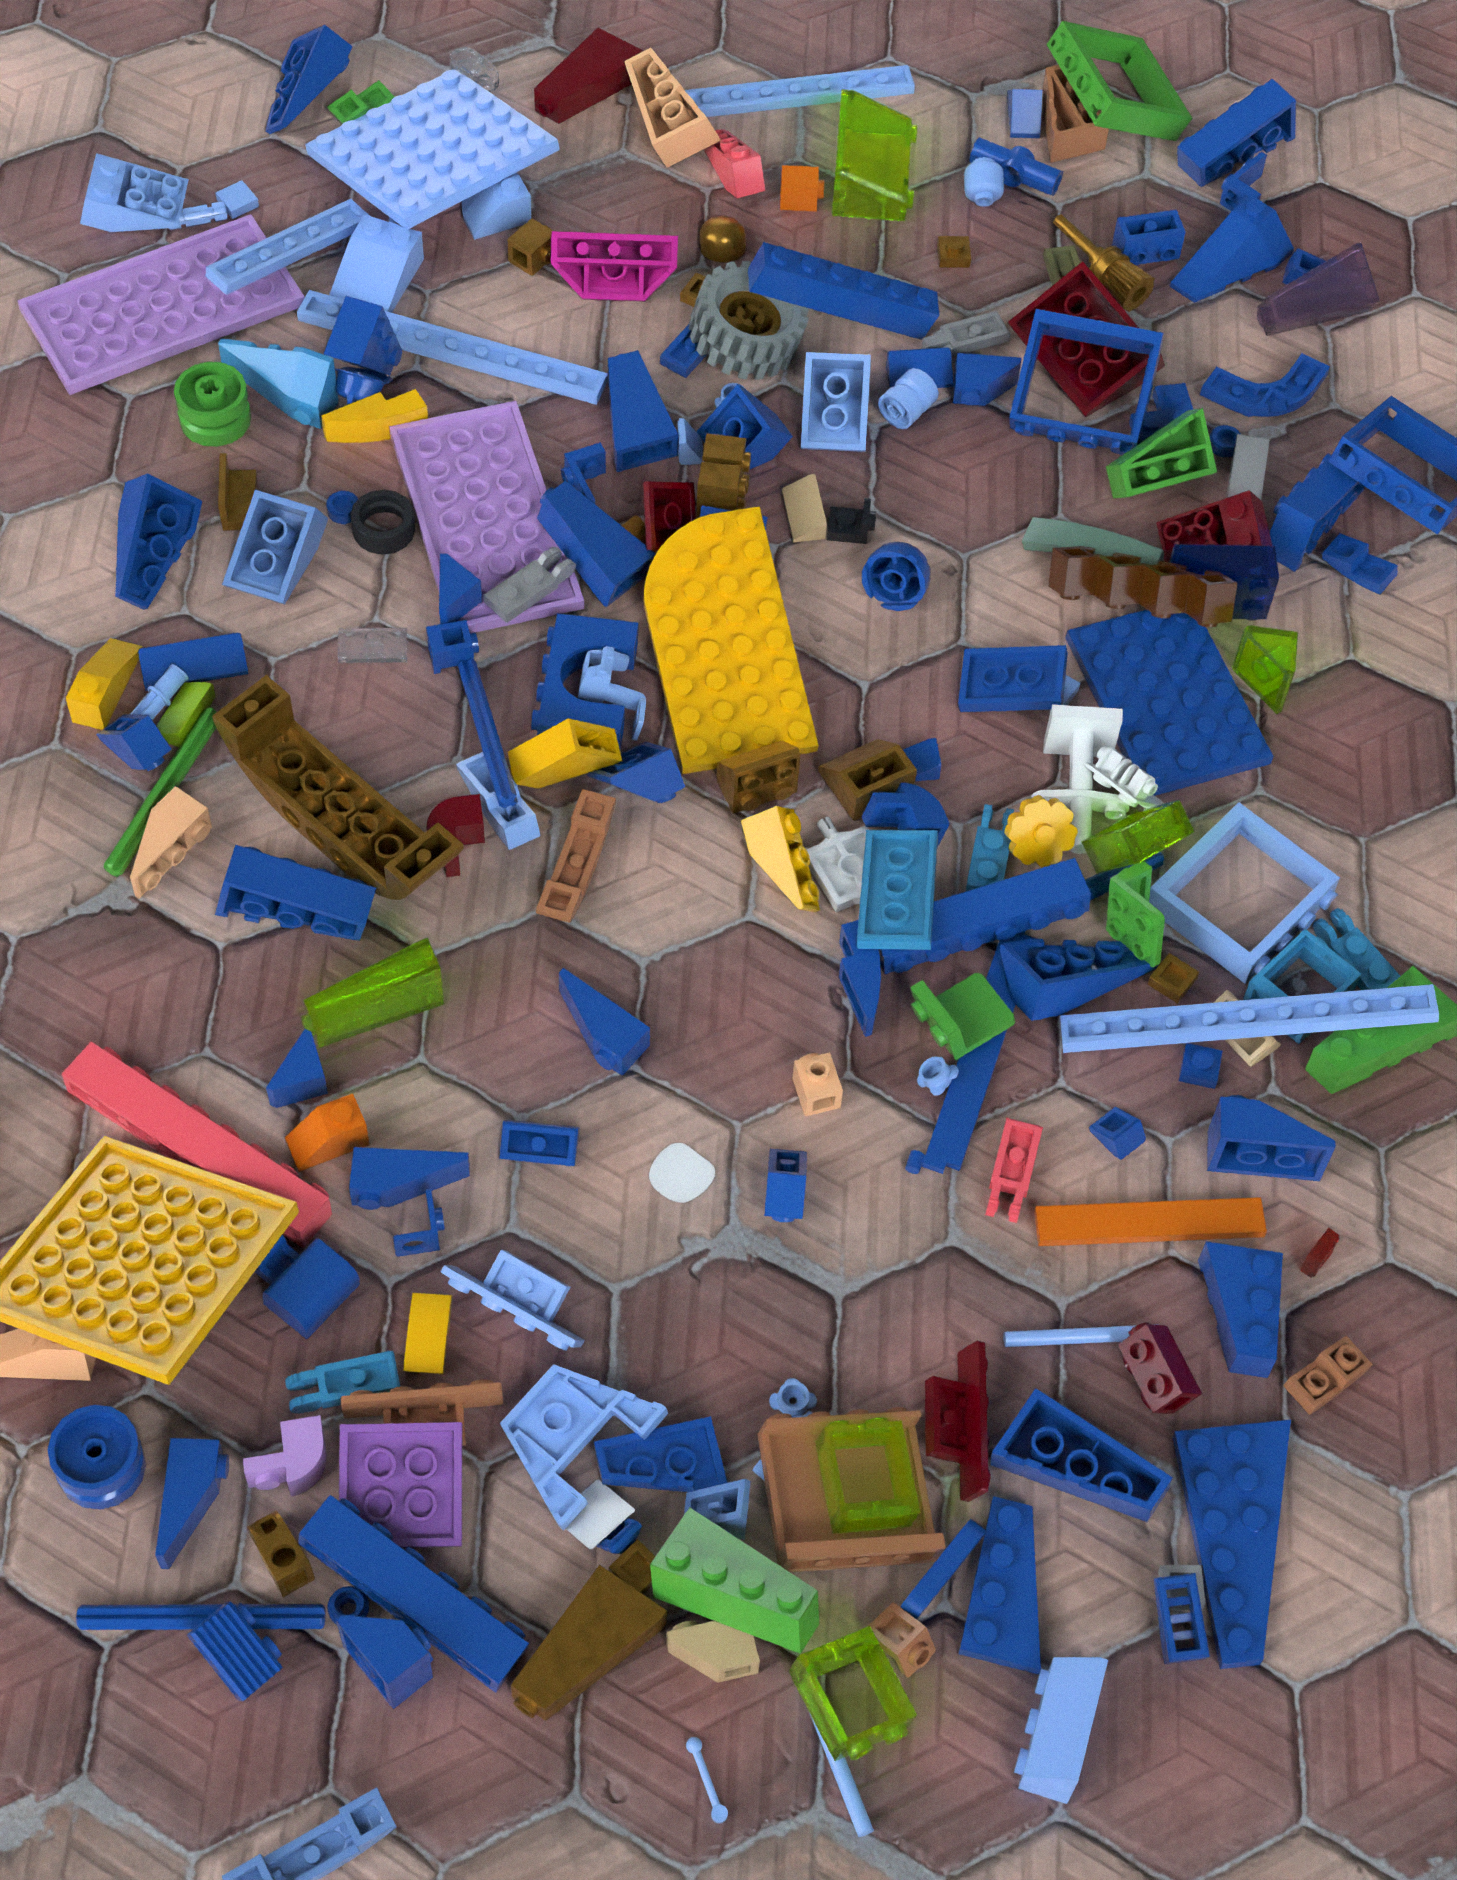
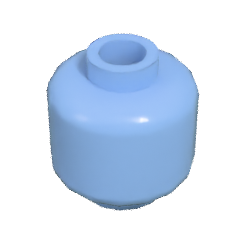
M991 158L975 159L964 171L965 196L978 206L986 207L992 205L1004 193L1003 168Z

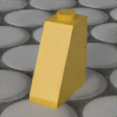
M569 718L507 752L514 782L517 785L537 789L622 761L614 728Z

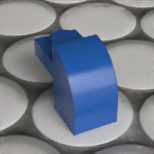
M900 782L895 793L873 792L862 815L866 827H897L898 830H938V846L950 825L942 805L930 792L917 785Z

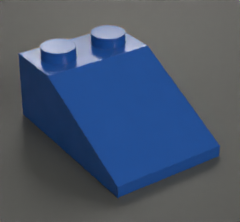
M1241 1095L1220 1097L1207 1131V1171L1320 1181L1336 1148L1335 1140L1260 1100L1247 1099Z

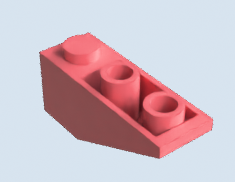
M725 129L715 130L721 141L705 148L704 151L725 189L737 199L765 191L760 154Z

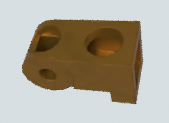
M277 1510L246 1526L282 1597L315 1580L308 1558Z

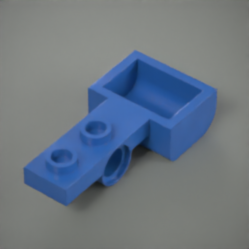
M282 1235L255 1270L257 1275L270 1284L262 1293L263 1304L306 1340L360 1285V1278L356 1270L319 1238H316L299 1254L287 1244L286 1239Z

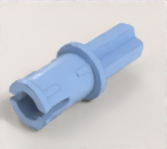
M171 664L157 683L147 688L148 693L130 714L149 715L153 720L164 706L171 704L170 699L189 677L179 667Z

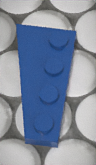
M993 1496L985 1529L987 1532L983 1538L958 1654L1039 1675L1041 1660L1033 1506Z

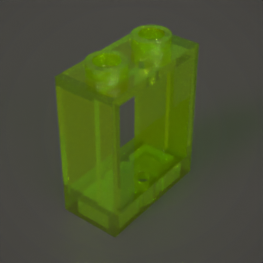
M1180 800L1133 812L1081 842L1095 872L1100 873L1141 863L1195 831Z
M878 1417L870 1419L863 1424H850L849 1421L840 1420L826 1425L815 1443L832 1534L910 1527L920 1514V1508L902 1420L888 1421L887 1418ZM884 1446L895 1499L845 1503L835 1450Z
M870 1626L799 1655L788 1671L834 1761L849 1756L851 1760H856L872 1751V1745L885 1740L886 1744L889 1745L901 1740L909 1733L907 1728L917 1716ZM858 1660L889 1720L847 1737L817 1677Z

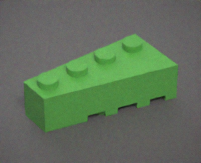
M1412 966L1387 988L1430 985L1433 983ZM1434 985L1439 1010L1438 1022L1334 1031L1313 1049L1305 1070L1329 1093L1334 1094L1372 1076L1373 1072L1386 1066L1390 1068L1400 1063L1403 1058L1416 1052L1422 1053L1432 1048L1433 1044L1444 1039L1447 1041L1456 1037L1457 1004Z
M690 1507L650 1563L654 1598L794 1652L802 1653L819 1625L818 1590Z

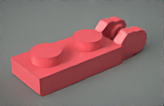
M1006 1118L989 1189L992 1190L985 1215L994 1217L998 1209V1197L1001 1191L1015 1195L1013 1203L1010 1205L1008 1216L1010 1222L1017 1223L1023 1197L1026 1198L1043 1127Z

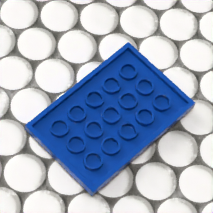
M1143 610L1067 630L1065 639L1100 708L1122 709L1123 721L1117 745L1122 755L1132 761V765L1136 764L1140 769L1155 778L1158 789L1153 794L1154 796L1271 764L1273 754L1207 628L1198 625L1197 621L1186 613L1171 614L1170 618H1158L1152 616L1149 610Z

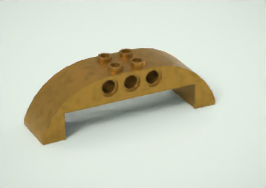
M265 675L212 716L213 722L228 750L267 802L292 827L348 876L375 887V894L392 900L406 898L464 849L463 843L439 823L435 824L427 832H423L294 720L290 695L269 676Z

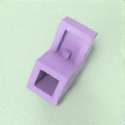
M320 1415L280 1422L283 1452L243 1458L244 1474L249 1488L256 1487L259 1490H270L278 1487L280 1483L287 1482L292 1497L306 1492L318 1482L324 1472L327 1461L324 1429Z

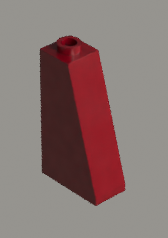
M598 27L534 88L535 112L560 124L632 85L624 61L643 52V50Z

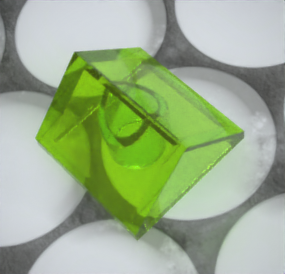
M1249 625L1244 628L1232 670L1278 714L1283 709L1296 670L1298 632Z

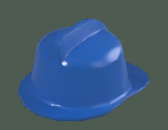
M355 367L335 368V371H337L336 392L339 396L347 399V405L381 392L385 384L393 381L390 376Z

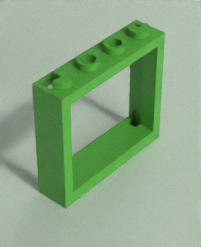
M1062 21L1047 43V47L1095 126L1176 141L1192 120V116L1143 38ZM1091 58L1120 63L1144 103L1115 98ZM1102 110V112L1098 116L1097 111Z

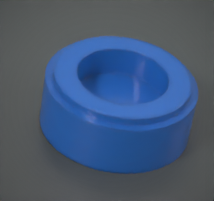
M1228 425L1215 427L1210 433L1213 453L1220 457H1232L1236 436L1241 433L1236 428Z
M349 491L333 493L326 502L328 517L338 524L351 523L350 514L358 497Z

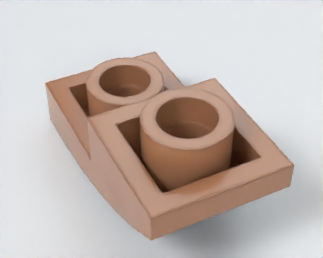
M1345 1336L1322 1351L1315 1361L1289 1377L1283 1386L1303 1409L1311 1415L1354 1383L1373 1364Z

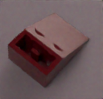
M1250 490L1156 522L1161 547L1164 551V561L1187 566V572L1203 575L1206 570H1211L1228 576L1246 573L1276 563L1263 502Z

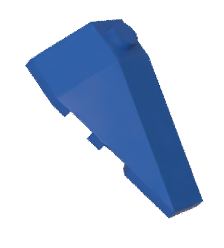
M148 473L125 482L118 511L115 597L140 609H148L166 580V573L171 565L177 562L181 556L180 551L184 544L192 538L196 531L202 500Z
M1031 938L1004 943L1000 947L1011 999L1031 1021L1062 1015L1155 970L1159 966L1157 965L1152 968L1145 960H1139L1121 941H1098L1095 946L1077 945L1075 940H1063L1062 945H1044L1043 939Z

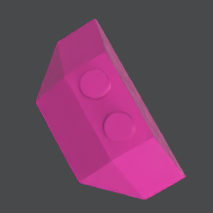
M552 231L551 265L583 300L645 302L677 269L678 236Z

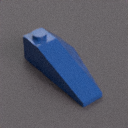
M325 24L293 39L280 71L285 74V77L276 86L275 91L280 96L274 101L270 109L265 132L268 134L286 128L338 74L347 68L350 61L348 56L353 46Z
M1252 195L1247 197L1226 217L1171 281L1170 287L1195 303L1225 290L1228 284L1238 280L1245 282L1251 279L1252 274L1262 270L1269 272L1275 269L1294 251V247L1276 210Z

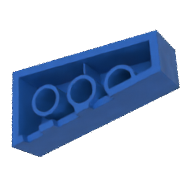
M1330 453L1326 454L1318 468L1313 467L1308 472L1303 482L1298 481L1294 485L1288 497L1283 495L1273 510L1276 518L1269 533L1275 560L1294 572L1302 564L1305 552L1311 554L1316 548L1317 541L1323 532L1327 534L1332 529L1340 514L1343 515L1365 489V486L1328 462L1332 455Z
M235 845L215 915L228 917L229 911L245 914V921L259 923L261 917L277 920L280 922V926L284 928L295 929L308 925L311 926V930L314 933L360 941L376 888L358 879L349 880L333 875L326 869H313L300 865L290 858H278L262 853L254 847Z
M1035 1388L992 1451L990 1462L991 1466L1145 1522L1149 1521L1168 1492L1173 1478L1037 1388Z

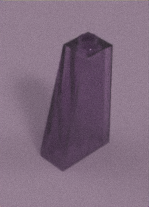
M1362 242L1352 245L1267 296L1257 306V319L1259 325L1264 328L1266 336L1369 312L1380 302Z

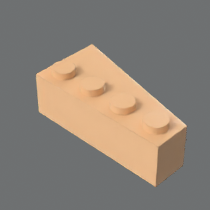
M652 48L624 61L652 146L667 168L721 141L706 115L698 108L694 100L686 93Z

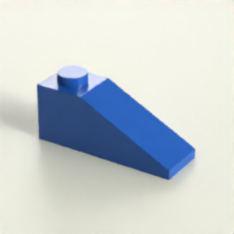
M565 968L561 969L559 972V992L595 1060L604 1069H613L623 1076L650 1046V1027Z
M354 1147L349 1184L351 1203L367 1210L392 1207L425 1194V1189L433 1191L470 1176L469 1153Z
M170 1438L155 1554L161 1569H170L219 1494L221 1479H227L229 1454L223 1453L219 1440Z

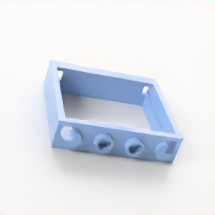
M1239 802L1151 886L1149 903L1162 912L1165 922L1246 984L1272 960L1271 958L1277 952L1280 953L1294 940L1293 936L1299 930L1302 932L1312 925L1316 918L1315 913L1320 908L1323 910L1329 908L1331 902L1338 896L1335 889L1340 877ZM1239 834L1313 889L1251 952L1247 951L1176 896Z

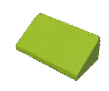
M185 682L156 725L168 744L179 748L203 710L210 707L216 698L212 683Z

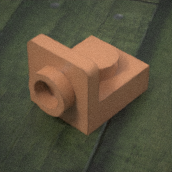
M894 1602L864 1629L871 1642L896 1660L901 1673L907 1678L918 1668L925 1666L936 1651L927 1627Z

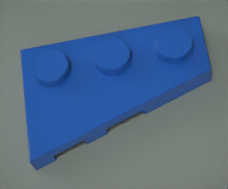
M711 1416L655 1428L645 1440L637 1433H631L594 1441V1450L603 1485L689 1493L728 1483Z

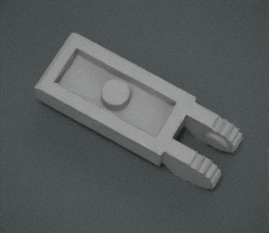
M552 546L549 550L544 551L538 560L532 561L484 594V603L508 623L556 590L560 583L572 575L576 569V564L571 559H566L556 565L552 573H550L548 570L558 563L562 557V551L556 546Z

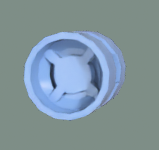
M912 368L897 380L895 386L890 387L879 398L878 406L883 417L891 425L899 429H908L938 399L939 392L935 382L927 373Z

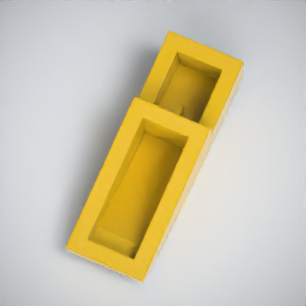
M416 389L389 400H385L381 392L321 415L324 438L327 442L340 443L391 439L389 426L428 419L427 405Z

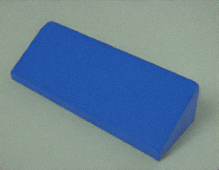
M241 633L207 637L138 650L145 691H147L149 686H154L171 664L176 665L187 674L189 679L185 682H205L249 674Z

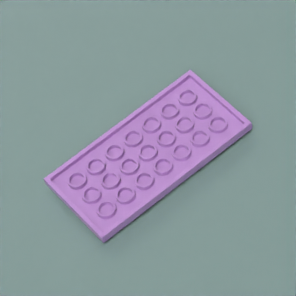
M250 214L17 300L19 310L69 395L295 310L300 307L305 297L286 267L227 295L205 277L206 266L266 239V236Z
M516 401L389 426L391 440L438 591L440 554H448L481 580L482 602L458 620H467L470 633L554 616L557 613L563 614L584 609V598L575 572L560 583L556 590L508 623L484 603V594L532 561L538 560L540 555L544 551L549 550V548H552V546L559 548L537 519L542 505L540 499L545 493L546 487ZM563 552L558 563L548 570L550 573H552L556 565L567 559Z

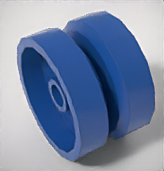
M102 1405L78 1408L61 1419L51 1433L47 1449L50 1467L68 1499L81 1507L101 1510L117 1506L131 1497L143 1481L146 1468L143 1446L139 1440L136 1428L129 1418L115 1408Z

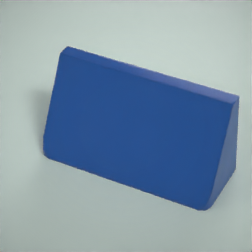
M950 348L896 350L887 353L886 371L889 388L895 386L897 380L912 368L927 373L933 379L937 388L953 387Z
M504 1120L499 1159L575 1166L580 1127Z

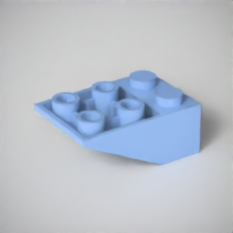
M96 153L80 224L108 232L178 228L189 179Z

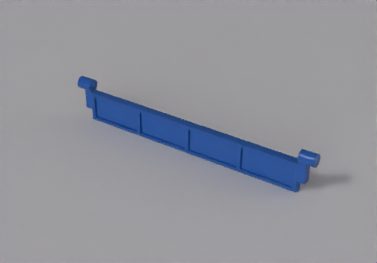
M1025 931L1017 933L1008 940H999L986 978L1012 1013L1016 1004L1011 999L1000 947L1004 943L1031 938L1037 939L1025 935ZM1007 1029L958 1059L956 1067L959 1073L956 1078L952 1079L926 1155L920 1151L912 1150L905 1166L906 1171L918 1174L921 1167L943 1174L945 1167L958 1171L961 1169Z

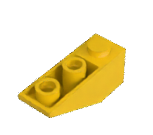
M775 806L742 819L741 824L748 851L753 859L799 910L820 911L818 903L819 890L811 877L809 869L810 856L803 846L800 835L801 822L794 809Z

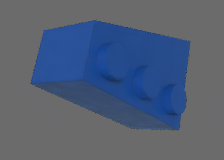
M345 296L323 354L354 366L390 376L393 367L397 366L401 360L402 348L383 306Z
M1206 1241L1198 1263L1200 1271L1204 1273L1208 1288L1207 1296L1216 1316V1328L1228 1371L1268 1378L1277 1360L1283 1253Z

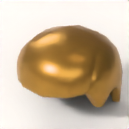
M724 215L705 221L700 230L702 255L715 262L726 263L737 260L746 250L744 227L735 218Z

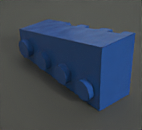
M1274 79L1269 80L1264 85L1257 86L1250 95L1240 102L1232 104L1226 112L1218 118L1207 122L1201 130L1192 136L1186 137L1177 146L1178 166L1200 187H1203L1230 173L1234 164L1238 162L1244 164L1249 158L1253 159L1255 153L1261 150L1268 153L1276 149V143L1282 139L1286 142L1295 139L1296 100Z

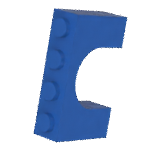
M557 613L555 627L549 626L547 647H551L550 654L543 655L542 674H545L546 677L545 682H538L536 700L541 702L539 710H533L531 730H536L537 735L568 718L614 728L621 751L625 727V706L578 699L570 694L563 684L572 673L583 668L588 651L602 650L606 646L613 647L616 652L628 655L630 659L627 670H634L638 648L639 623Z

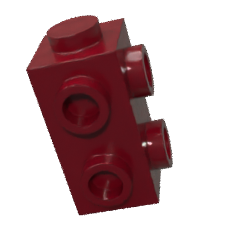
M1149 1322L1141 1323L1133 1327L1128 1332L1129 1337L1118 1344L1124 1356V1366L1134 1376L1141 1389V1399L1152 1413L1174 1414L1202 1395L1168 1326L1153 1325Z

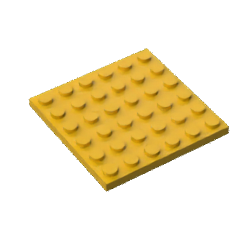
M103 1136L0 1260V1322L170 1385L299 1213L297 1202Z

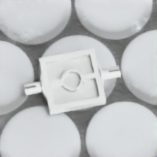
M825 817V820L822 818L817 822V827L825 839L820 844L806 850L810 856L809 869L837 913L860 904L866 830H869V828L862 826L853 831L838 832L830 817Z

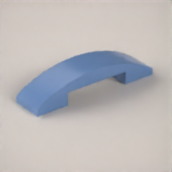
M376 1787L339 1808L340 1814L265 1857L259 1854L221 1877L223 1880H319L369 1849L397 1826Z

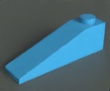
M221 338L218 342L222 363L237 369L243 375L247 385L301 424L321 429L323 427L321 415L333 411L339 403L336 392L334 358L303 347H294L292 351L282 350L276 344H270L268 348H260L249 341Z

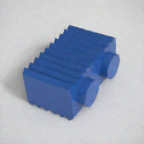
M229 1601L189 1632L187 1637L233 1693L238 1701H244L283 1668L277 1660L282 1653L267 1635L263 1639L259 1638L251 1627L256 1623V1620L242 1603L235 1607Z

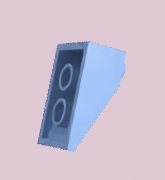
M364 214L350 237L329 295L345 299V296L381 305L385 311L392 313L424 260L422 232L406 229L400 225Z
M806 352L801 449L866 452L871 355Z

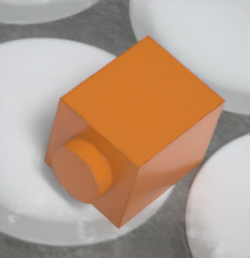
M782 165L780 210L817 212V200L824 198V180H819V167Z

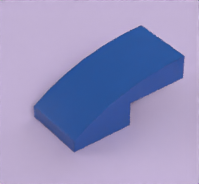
M1341 533L1337 535L1322 553V558L1339 573L1381 595L1398 573V565L1369 554V544Z

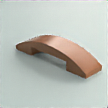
M582 789L571 817V828L551 880L547 879L537 905V914L571 923L584 898L598 863L611 823L616 798Z

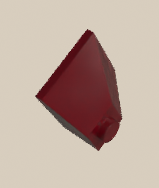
M643 482V510L647 550H659L665 541L678 529L696 519L694 482Z

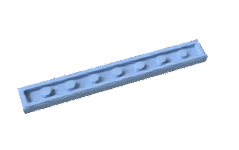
M903 65L689 89L685 91L706 117L914 94L915 84L909 66Z

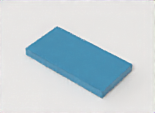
M866 830L857 949L931 950L938 830Z

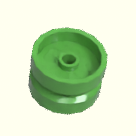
M204 362L188 368L176 380L174 397L178 408L179 423L183 434L192 442L214 447L227 445L241 438L250 427L251 410L248 402L247 386L243 375L233 366L222 362Z

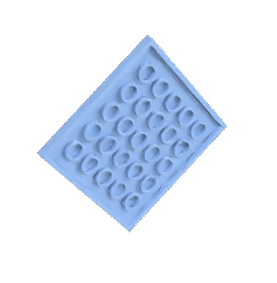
M457 69L445 71L441 76L418 85L417 88L408 93L394 97L390 103L378 108H372L365 115L355 120L346 121L340 127L321 134L316 139L305 144L307 154L406 229L412 228L560 150L557 138Z

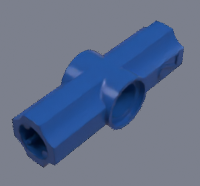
M979 137L970 153L969 162L971 163L975 159L983 157L991 158L1003 168L1004 184L1010 187H1018L1022 183L1054 196L1063 177L1064 171L1035 160L1033 153L1022 146H1015L1010 150Z

